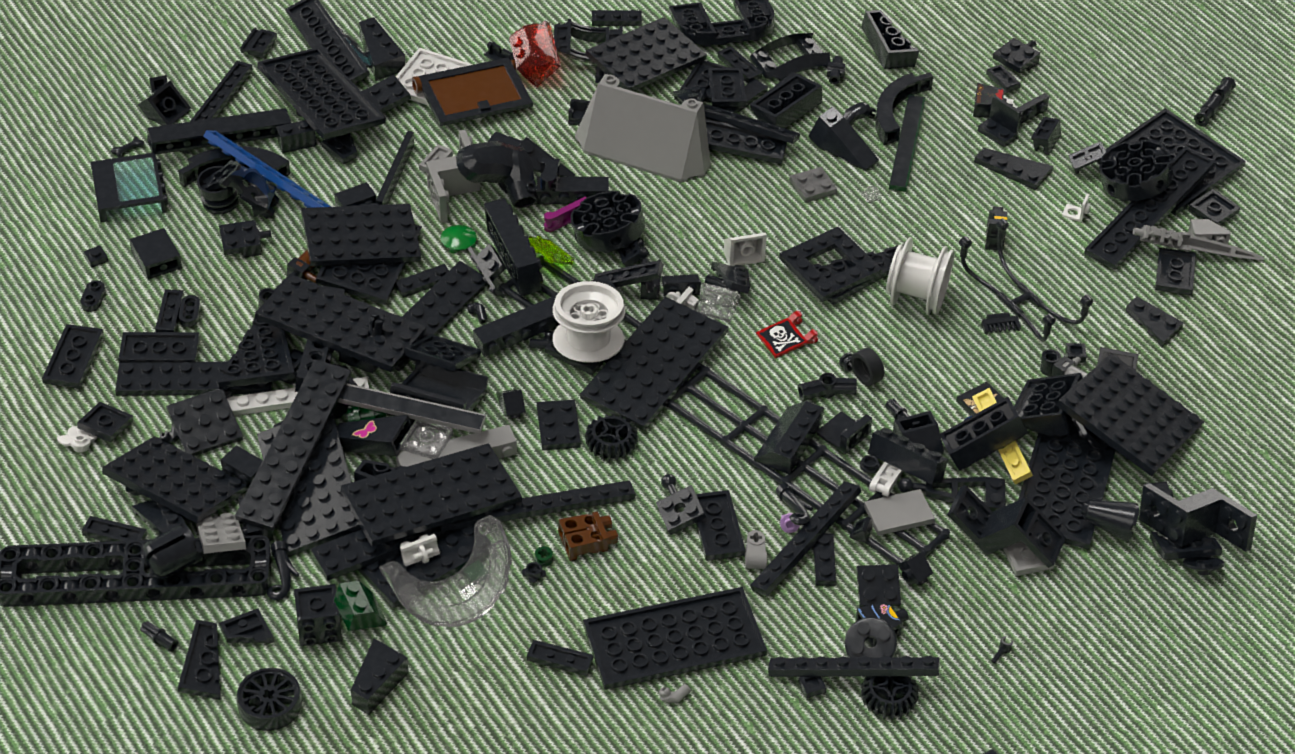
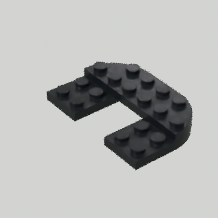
M733 0V5L741 19L711 23L701 2L669 6V13L676 28L693 43L703 47L717 44L726 45L727 43L734 42L742 43L750 40L759 41L760 38L767 36L773 31L775 13L769 0Z

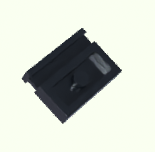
M254 27L240 47L241 53L248 52V55L264 58L277 39V32L264 29L257 30Z

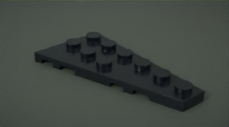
M898 246L886 248L884 252H868L867 255L882 268V274L832 297L828 301L835 305L886 277L889 274ZM844 258L833 260L831 264L823 266L820 264L813 265L827 279L852 267Z

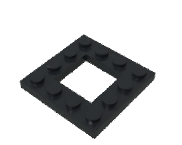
M839 226L779 253V259L822 302L882 274V268ZM835 249L852 267L827 279L809 260Z

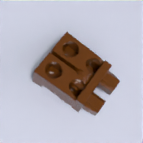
M598 511L592 512V515L585 514L559 519L558 534L569 561L577 560V556L587 553L608 551V545L618 543L616 530L606 531V529L612 528L610 515L600 517Z

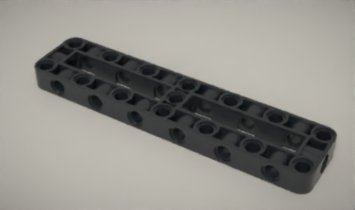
M262 535L244 536L246 549L204 554L200 538H195L197 553H202L203 559L190 567L250 566L246 567V569L229 570V568L189 572L188 570H182L162 580L154 577L151 573H147L149 568H147L143 560L142 548L149 540L10 545L0 551V604L5 607L263 596L267 594L271 583L270 542L267 537ZM123 570V573L117 575H104L103 573L79 574L78 576L70 577L55 575L22 578V574Z

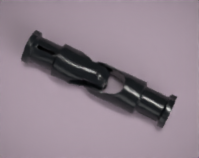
M1224 77L1221 80V84L1214 89L1208 100L1201 106L1200 112L1194 116L1197 125L1206 126L1209 123V119L1216 114L1218 108L1230 95V91L1236 87L1233 78Z

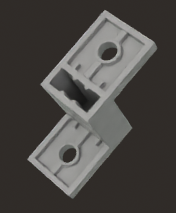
M466 129L459 131V150L473 144L472 138L468 136ZM456 156L426 161L427 189L440 223L448 222L447 215L450 214V208L447 204V201L450 200L449 196L480 191V183L482 182L473 183L468 181L457 167Z

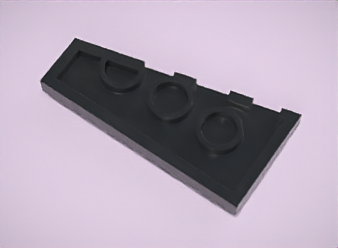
M196 619L177 692L220 700L217 623Z

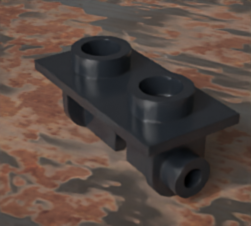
M494 41L488 42V51L484 53V56L487 58L498 60L509 57L510 60H515L516 64L520 62L515 53L505 48L501 49V46Z

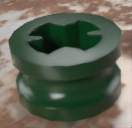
M546 546L537 548L535 551V562L539 563L542 567L552 564V549Z

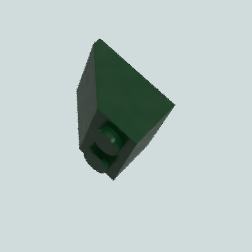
M360 581L339 583L334 602L348 631L387 625L379 604L370 589Z

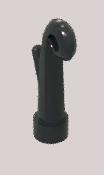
M787 483L780 484L776 488L775 493L781 501H784L795 511L789 517L791 522L796 525L807 524L810 521V515L807 510L812 511L813 507L798 498Z
M275 541L270 546L282 584L272 585L267 590V596L274 601L282 600L289 593L291 587L290 572L295 577H299V573L293 567L288 557V548L285 541Z

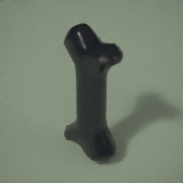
M135 136L132 142L121 147H113L111 153L119 158L122 157L123 153L131 149L143 147L145 143Z

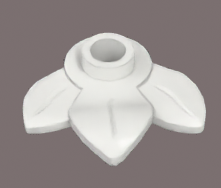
M77 426L69 428L67 435L57 437L60 444L71 446L76 452L87 451L91 442L97 439V436L80 430Z

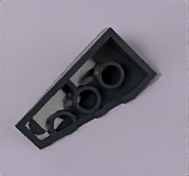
M834 106L819 116L808 135L819 149L827 150L833 153L834 156L841 157L864 171H867L879 161L877 156Z

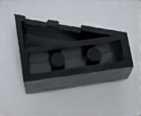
M374 638L351 688L352 705L370 715L409 673L408 657Z

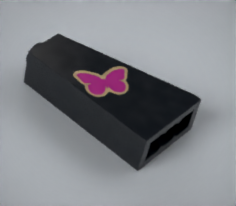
M408 415L339 423L337 426L344 452L396 457L414 431Z

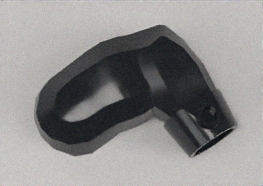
M500 141L471 144L458 151L456 164L460 173L468 181L473 183H503L507 187V193L515 208L529 207L538 201L532 161L523 147L509 145Z

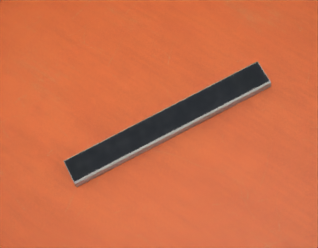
M351 384L346 385L338 401L339 403L397 416L408 415L411 419L478 434L481 433L486 420V414Z

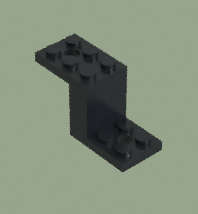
M1148 483L1143 487L1138 520L1181 547L1216 533L1246 552L1251 550L1257 514L1213 488L1178 501Z
M967 485L960 487L947 514L986 555L1022 541L1049 568L1054 566L1066 539L1057 527L1027 497L992 512Z

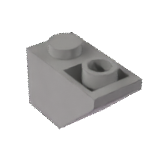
M1191 219L1188 233H1193L1196 237L1224 244L1229 243L1231 235L1229 230L1209 219Z

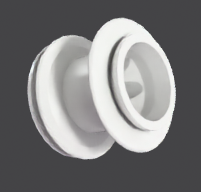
M909 237L904 247L903 245H898L888 274L886 293H891V305L896 304L900 293L925 299L926 314L929 315L933 310V314L937 315L948 288L955 250L951 249L948 253L947 246H944L938 258L912 252L913 239Z
M584 281L570 284L556 295L553 315L560 325L554 330L553 344L559 353L579 362H600L620 352L624 345V334L618 324L625 316V306L622 296L616 289L600 282Z

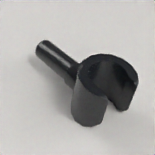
M1006 636L1001 638L999 650L992 658V663H996L1002 654L1011 651L1013 640L1008 644L1005 643Z

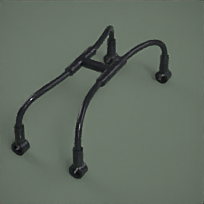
M1002 218L996 223L998 228L997 247L999 258L1008 276L1017 285V288L1024 293L1012 300L980 278L968 267L965 258L972 241L967 236L960 239V257L965 271L979 283L994 292L1018 317H1021L1040 341L1045 342L1048 339L1056 319L1068 324L1077 325L1082 323L1088 316L1089 307L1094 302L1089 295H1084L1080 300L1082 304L1081 317L1078 320L1067 319L1048 308L1034 292L1013 275L1006 264L1002 251V240L1005 236V230L1009 227V223ZM1030 299L1038 307L1049 313L1042 320L1044 323V336H1041L1017 305Z

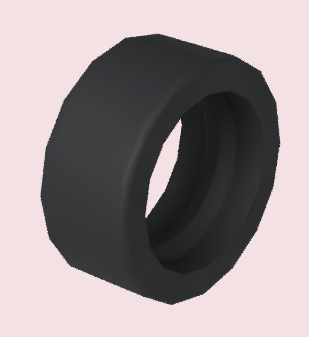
M869 347L864 348L852 355L851 364L853 371L862 384L871 386L884 378V365L873 349Z

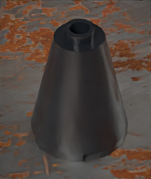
M1088 500L1087 503H1083L1081 514L1084 520L1122 541L1129 542L1133 535V532L1130 530L1137 524L1139 506L1135 502Z

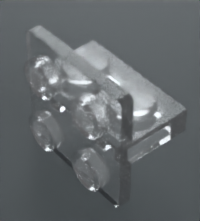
M702 283L700 287V301L695 311L708 317L731 322L741 300V295L738 294V291Z

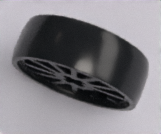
M259 669L250 673L240 683L236 696L237 707L240 716L249 726L263 731L278 730L292 723L298 716L302 706L301 688L296 678L283 669Z

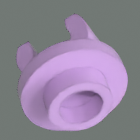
M793 513L781 516L780 526L784 532L793 533L800 527V525L791 522L789 517Z

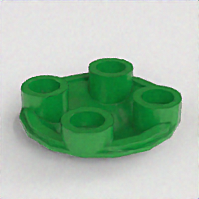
M454 225L446 228L442 232L440 239L441 243L448 248L450 253H457L460 250L468 249L470 246L474 248L477 236L470 227Z

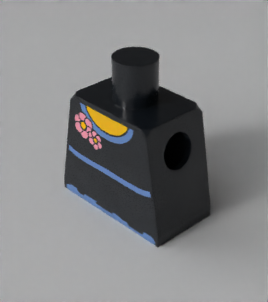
M883 602L857 608L855 621L866 617L880 618L891 625L896 637H899L901 635L902 622L908 621L909 616L905 609L895 611L889 602ZM874 638L867 639L872 648L876 646L877 641Z

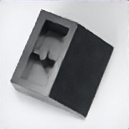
M931 411L894 420V434L905 436L913 443L922 444L930 451L944 454L939 426Z

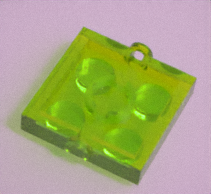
M540 235L537 237L529 236L530 246L534 247L536 253L542 254L545 261L551 264L556 262L560 265L573 264L575 258L553 241L543 239Z

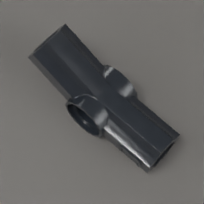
M823 373L817 380L799 384L797 388L801 400H808L819 396L831 398L835 394L856 395L857 378H836L832 373Z

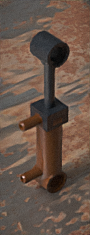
M308 250L298 258L294 257L287 264V277L275 289L264 288L259 292L258 309L291 275L298 276L304 280L308 279L315 283L317 276L310 272L316 266H310Z

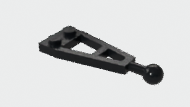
M903 478L898 483V489L902 493L921 489V491L925 492L926 497L953 503L958 493V487L964 485L968 487L984 486L983 503L992 512L1006 506L1005 479L944 478L943 481L933 485L927 482L925 484L914 483L909 478ZM932 488H951V493Z

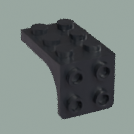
M335 584L294 589L300 646L342 641L339 610L334 602L336 594Z

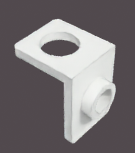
M1086 194L1082 208L1066 204L1062 217L1082 222L1084 215L1088 214L1091 204L1088 203L1090 194ZM1075 210L1078 214L1070 215L1068 211Z

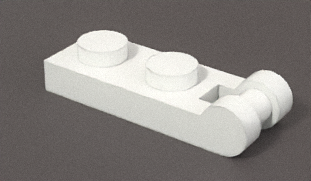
M884 462L872 479L869 491L874 493L878 491L888 497L902 475L903 470Z

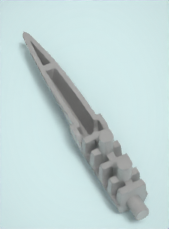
M1144 225L1142 229H1133V235L1140 236V241L1185 251L1193 249L1246 259H1265L1263 256L1235 246L1196 237L1193 233L1174 232L1175 230L1159 229L1156 226L1150 227L1148 225Z

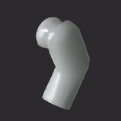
M683 684L676 691H670L669 688L663 687L659 690L660 699L665 703H678L691 692V689L686 684Z

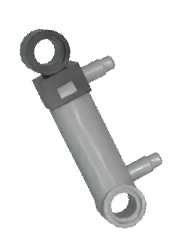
M1048 349L1043 351L1040 371L1044 375L1052 377L1081 373L1083 378L1087 375L1086 372L1075 367L1081 361L1080 357L1071 360L1066 356L1061 358L1060 353L1056 350Z

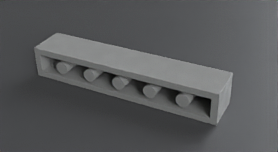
M510 425L482 431L480 434L474 433L402 451L396 457L397 467H407L487 443L490 444L500 459L517 454V441Z

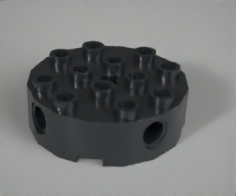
M1141 140V143L1132 144L1130 141L1123 142L1110 148L1100 160L1099 170L1103 190L1111 197L1117 198L1122 202L1153 199L1168 188L1173 178L1169 150L1163 145L1150 140Z
M620 191L597 193L580 202V207L576 210L574 209L571 213V225L574 229L575 240L582 248L590 251L610 253L613 250L627 248L638 239L645 229V218L641 201L635 195L630 193L628 195L621 194Z

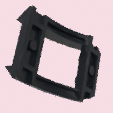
M568 19V22L562 25L561 23L554 25V51L577 61L594 64L584 52L571 49V37L588 42L603 43L622 35L623 26H619V29L610 30L609 27L580 25Z
M798 33L778 38L753 52L750 55V59L765 78L772 80V77H775L782 81L792 72L798 73L818 69L819 66L828 68L830 52L824 53L812 39L814 33ZM796 44L804 55L789 60L777 67L767 53L779 47Z

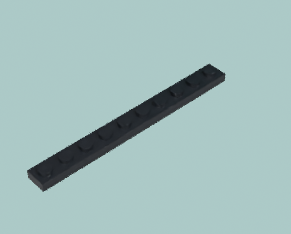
M630 480L526 497L522 498L520 503L439 527L441 532L634 500L636 493Z

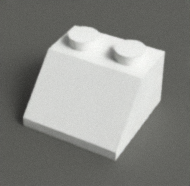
M759 233L725 239L724 254L728 265L735 266L765 262L767 234Z

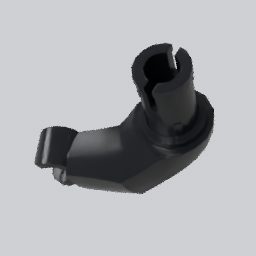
M861 102L846 109L843 117L852 126L856 120L866 117L874 118L876 114L872 112L876 113V109L870 107L865 102Z

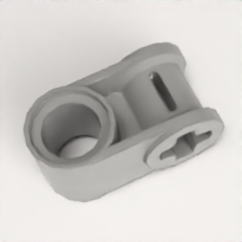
M753 530L747 535L745 569H765L767 566L765 535L761 531Z

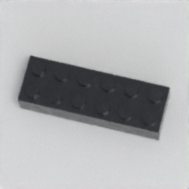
M505 198L484 203L487 232L505 264L520 297L542 291L541 283H543V277L539 271L542 268L539 257L536 258L534 247H530L528 236H524L523 226H519L518 217L513 215L511 204H508Z

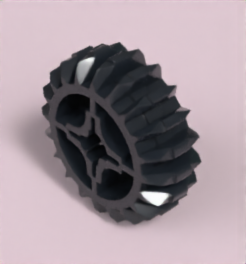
M606 414L605 417L598 416L597 420L592 419L591 424H588L585 432L586 444L589 451L594 453V456L600 455L601 460L603 458H608L609 461L611 458L618 460L619 457L625 459L626 454L631 455L632 450L636 448L638 431L634 426V422H630L629 418L623 419L622 415L616 417L615 414L612 416Z
M866 676L861 686V698L868 711L874 710L875 716L882 714L883 719L886 716H890L893 720L896 715L901 719L903 714L908 715L910 710L914 709L918 701L919 689L916 686V680L912 679L911 676Z

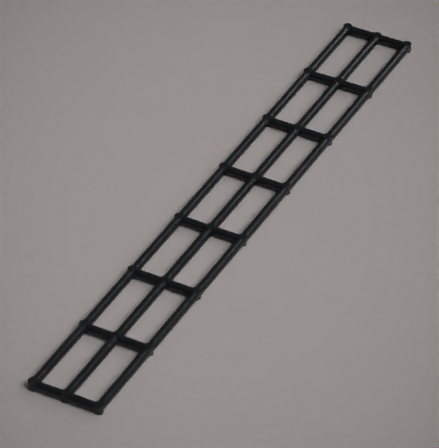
M541 255L539 257L542 266L544 265L570 284L580 282L546 259V256ZM512 279L500 284L505 294L525 308L534 305L511 289L514 286ZM541 283L542 292L547 294L549 297H553L558 294L545 284ZM625 312L623 320L637 329L642 323ZM611 358L603 360V362L607 363ZM703 364L697 368L700 372L686 381L666 405V407H670L719 441L723 447L729 448L779 484L787 483L793 489L796 496L817 510L823 504L791 482L802 472H806L835 492L839 486L811 467L820 457L825 456L867 486H870L872 481L871 478L828 450L825 445H821L813 439L808 446L816 451L804 461L799 459L795 465L797 467L792 470L790 475L788 474L785 477L770 467L754 461V456L733 443L732 440L746 431L764 444L767 436L751 425L762 416H766L776 424L781 417ZM708 377L757 411L746 420H742L695 388L694 385L703 378ZM685 392H689L736 424L737 427L728 435L723 436L674 401ZM876 491V493L867 501L887 496H884L881 492ZM857 498L851 504L858 509L846 519L839 517L835 521V523L841 526V529L847 530L850 533L853 529L852 523L863 514H867L864 503ZM936 522L926 525L939 534L928 545L923 544L904 530L893 533L920 552H923L924 556L927 557L943 541L949 539L950 530L943 528ZM869 537L866 543L868 546L894 564L903 561V559Z

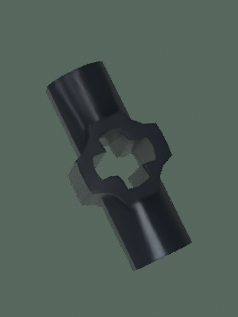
M834 56L832 62H828L827 77H829V82L834 85L840 82V78L844 79L846 64L843 63L844 60L841 56Z

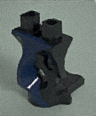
M230 160L222 169L211 175L210 182L205 186V189L210 192L221 187L236 188L240 195L239 198L252 207L254 217L260 214L265 219L272 217L275 213L272 207L276 206L280 200L275 195L276 186L268 184L256 169L245 168L238 161ZM243 181L247 183L248 187L244 186Z

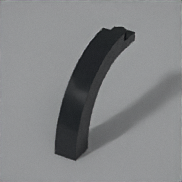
M930 72L916 77L913 73L904 75L890 83L881 93L877 102L875 128L883 145L899 141L900 126L893 116V111L900 102L908 98V95H915L932 89L933 75Z
M240 146L284 176L290 175V164L286 158L269 150ZM221 148L199 153L188 159L189 165L178 170L180 184L186 187L195 182L200 173L207 168L213 166L224 167L230 160L236 161V158L223 153ZM241 164L243 167L249 168L246 164Z

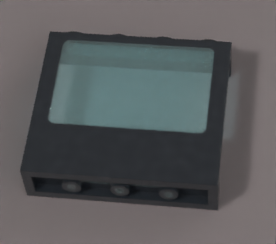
M155 152L91 162L100 223L108 222L106 211L160 203L162 213H166L165 205H168L167 194L163 195V193H166L165 183H161V181H164L162 171H158L162 169L160 159H156Z

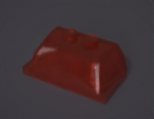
M546 20L542 23L524 25L509 37L517 70L534 86L538 87L561 67L551 26Z

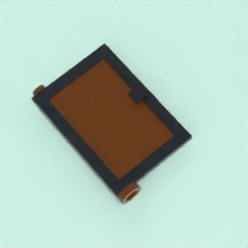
M509 57L412 77V87L415 94L423 92L439 126L533 107V101L516 72L515 60H510Z

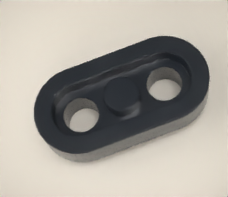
M95 280L86 285L80 300L84 311L93 312L100 307L106 293L103 282Z
M188 295L181 300L179 320L180 324L185 327H192L199 321L201 304L197 296Z

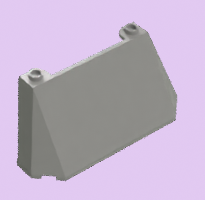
M605 74L599 82L575 134V139L580 143L583 153L678 182L688 181V178L697 176V178L704 177L711 166L703 102L688 99L681 105L620 88L618 87L619 79L617 77Z

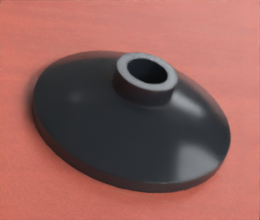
M1195 557L1184 559L1183 565L1196 570L1198 575H1210V571L1224 567L1225 562L1213 557Z

